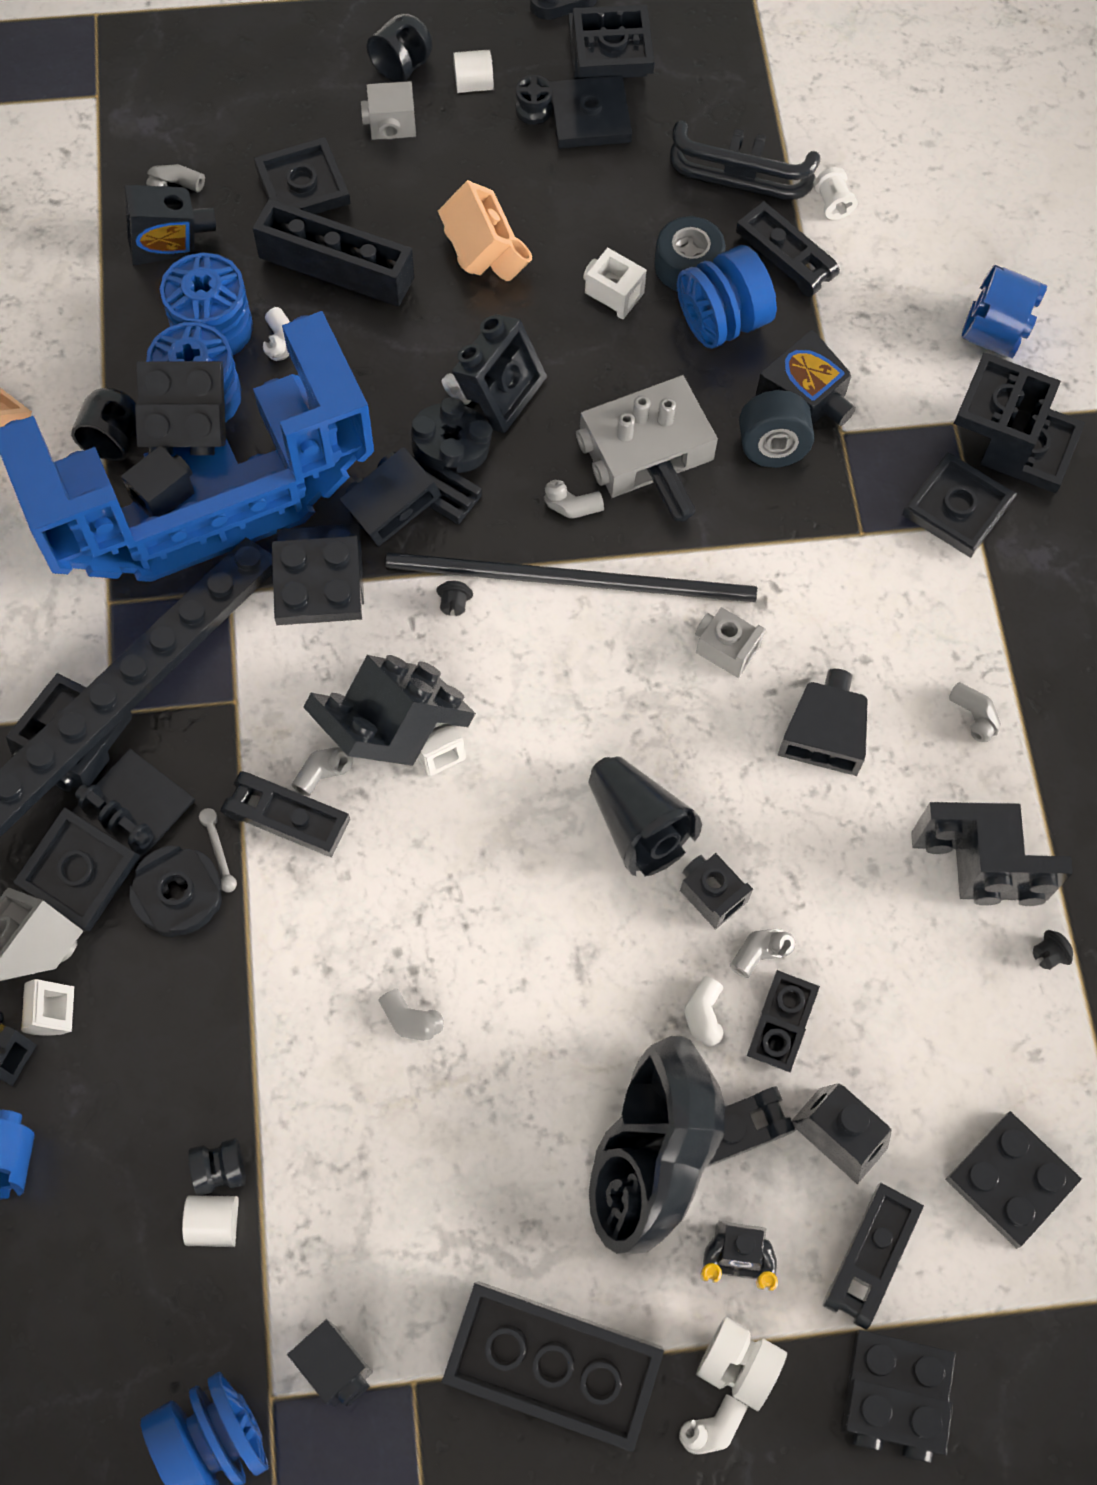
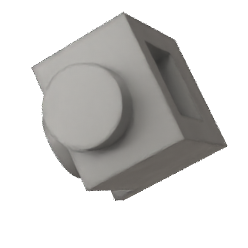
M721 607L715 616L707 613L697 627L695 635L700 638L696 653L739 678L760 648L765 628L759 624L755 627Z

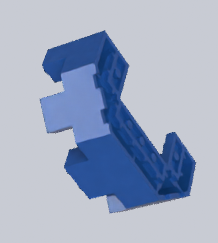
M320 311L309 316H300L292 322L282 325L286 348L299 376L291 374L280 379H271L263 385L253 388L259 413L276 450L267 454H256L247 461L238 464L227 439L225 446L215 447V455H190V447H173L174 455L171 456L174 457L178 454L192 470L193 475L190 476V480L195 494L172 512L163 516L149 517L135 502L123 508L120 507L95 447L85 451L73 452L66 458L54 462L34 415L22 420L10 421L5 426L0 427L1 458L29 529L51 572L68 575L72 568L85 569L89 577L118 579L122 573L135 574L137 581L152 582L230 552L245 537L256 542L277 534V529L293 528L305 523L315 513L312 505L321 496L330 498L350 477L347 469L356 460L365 462L374 452L368 404L323 312Z

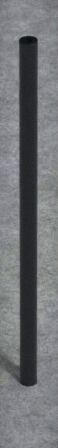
M387 552L386 569L755 603L757 599V586L391 552Z

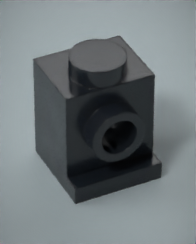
M717 853L707 860L702 855H699L682 872L686 878L682 881L680 892L715 930L748 903L753 888L748 883L745 884ZM714 877L721 887L712 888L707 884L706 880Z

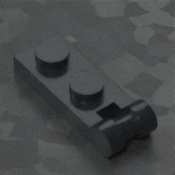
M764 201L737 222L736 233L797 283L799 290L807 297H812L821 289V284L824 281L829 282L840 273L839 265L830 255ZM808 263L815 267L813 271L806 267Z
M239 772L234 782L237 788L231 798L225 799L220 809L225 816L235 821L246 822L332 858L350 821L348 813L251 773ZM252 795L261 796L256 808L248 805Z
M777 1086L763 1090L749 1098L725 1107V1133L713 1159L707 1167L783 1138L796 1131L791 1118H785L779 1102L783 1099ZM762 1110L768 1126L757 1130L751 1114Z
M883 1183L878 1184L836 1277L824 1298L822 1306L834 1313H837L838 1310L854 1317V1324L867 1330L879 1309L924 1205ZM853 1280L868 1287L863 1300L848 1292Z

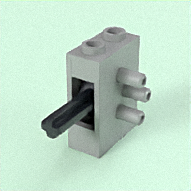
M684 375L581 412L580 429L576 431L577 441L582 452H589L594 462L592 467L597 482L600 486L606 485L612 498L654 482L674 521L685 522L695 514V507L677 473L714 460L718 438Z

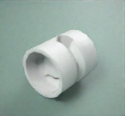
M725 1317L714 1334L699 1364L696 1375L719 1389L727 1385L732 1387V1394L735 1399L759 1411L782 1370L787 1352L765 1339L757 1342L752 1341L750 1330Z

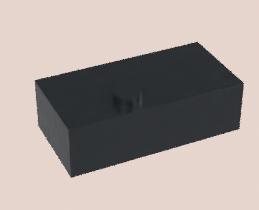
M477 1281L474 1283L441 1383L634 1452L664 1349L655 1343Z

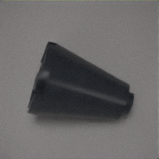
M619 756L605 757L592 767L588 781L622 861L631 875L636 876V871H641L646 877L665 870L686 853L682 846L689 837L694 842L697 840L703 825L700 816L692 808L628 761Z

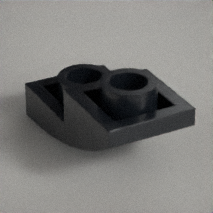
M776 970L747 1056L791 1073L820 986Z

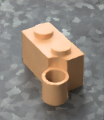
M467 180L438 210L445 226L444 232L451 240L458 255L457 261L467 273L481 275L491 266L501 279L511 281L532 261V255L528 247L514 236L493 190Z

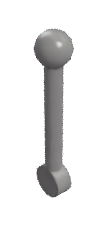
M206 808L200 812L199 819L201 824L207 827L221 874V890L232 892L237 886V881L229 873L215 826L218 817L215 810Z

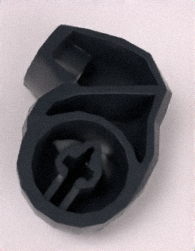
M669 1036L652 1044L644 1052L633 1071L626 1092L621 1118L606 1131L595 1153L589 1185L590 1214L595 1231L604 1246L616 1254L627 1255L649 1252L675 1229L684 1219L696 1194L702 1173L713 1159L725 1133V1104L720 1086L692 1041L683 1036Z

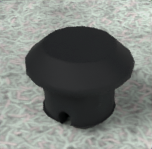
M446 581L436 589L437 594L441 597L440 609L446 615H450L452 609H454L455 616L461 615L465 612L466 601L473 597L472 590L460 581Z
M1046 930L1043 937L1044 941L1033 948L1035 960L1043 957L1044 960L1039 965L1049 970L1059 963L1065 965L1072 964L1073 948L1066 937L1059 932Z

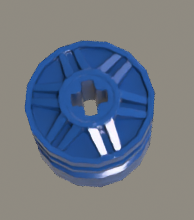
M739 245L720 253L714 258L713 263L702 261L696 267L682 270L678 275L677 291L682 312L696 338L707 348L714 349L725 341L735 339L739 336L740 331L749 333L769 324L775 319L777 304L772 280L759 256L746 245Z
M197 253L185 256L169 267L162 277L160 293L170 327L183 322H200L215 327L226 337L233 355L242 351L251 339L254 325L242 274L235 264L219 254Z
M183 322L166 328L154 338L147 350L146 361H223L225 422L232 418L241 403V385L235 369L232 350L226 337L215 327L200 322Z
M218 1372L208 1378V1387L214 1401L213 1403H211L200 1386L196 1385L189 1389L193 1415L188 1417L175 1401L171 1400L141 1418L144 1440L165 1485H219L216 1473L221 1470L234 1485H243L246 1483V1478L240 1461L241 1458L254 1476H258L269 1469L259 1426L243 1396L233 1389L223 1373Z

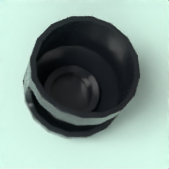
M398 14L390 19L368 39L366 45L368 56L374 67L381 75L392 82H405L415 69L428 60L433 48L432 37L425 24L410 14Z
M114 388L96 389L86 397L73 425L71 436L74 442L84 451L95 447L101 459L110 461L126 459L131 445L129 440L136 431L135 404L137 403L131 396Z

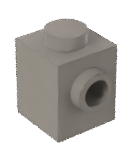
M412 82L367 84L368 100L361 101L363 124H370L372 140L416 137Z

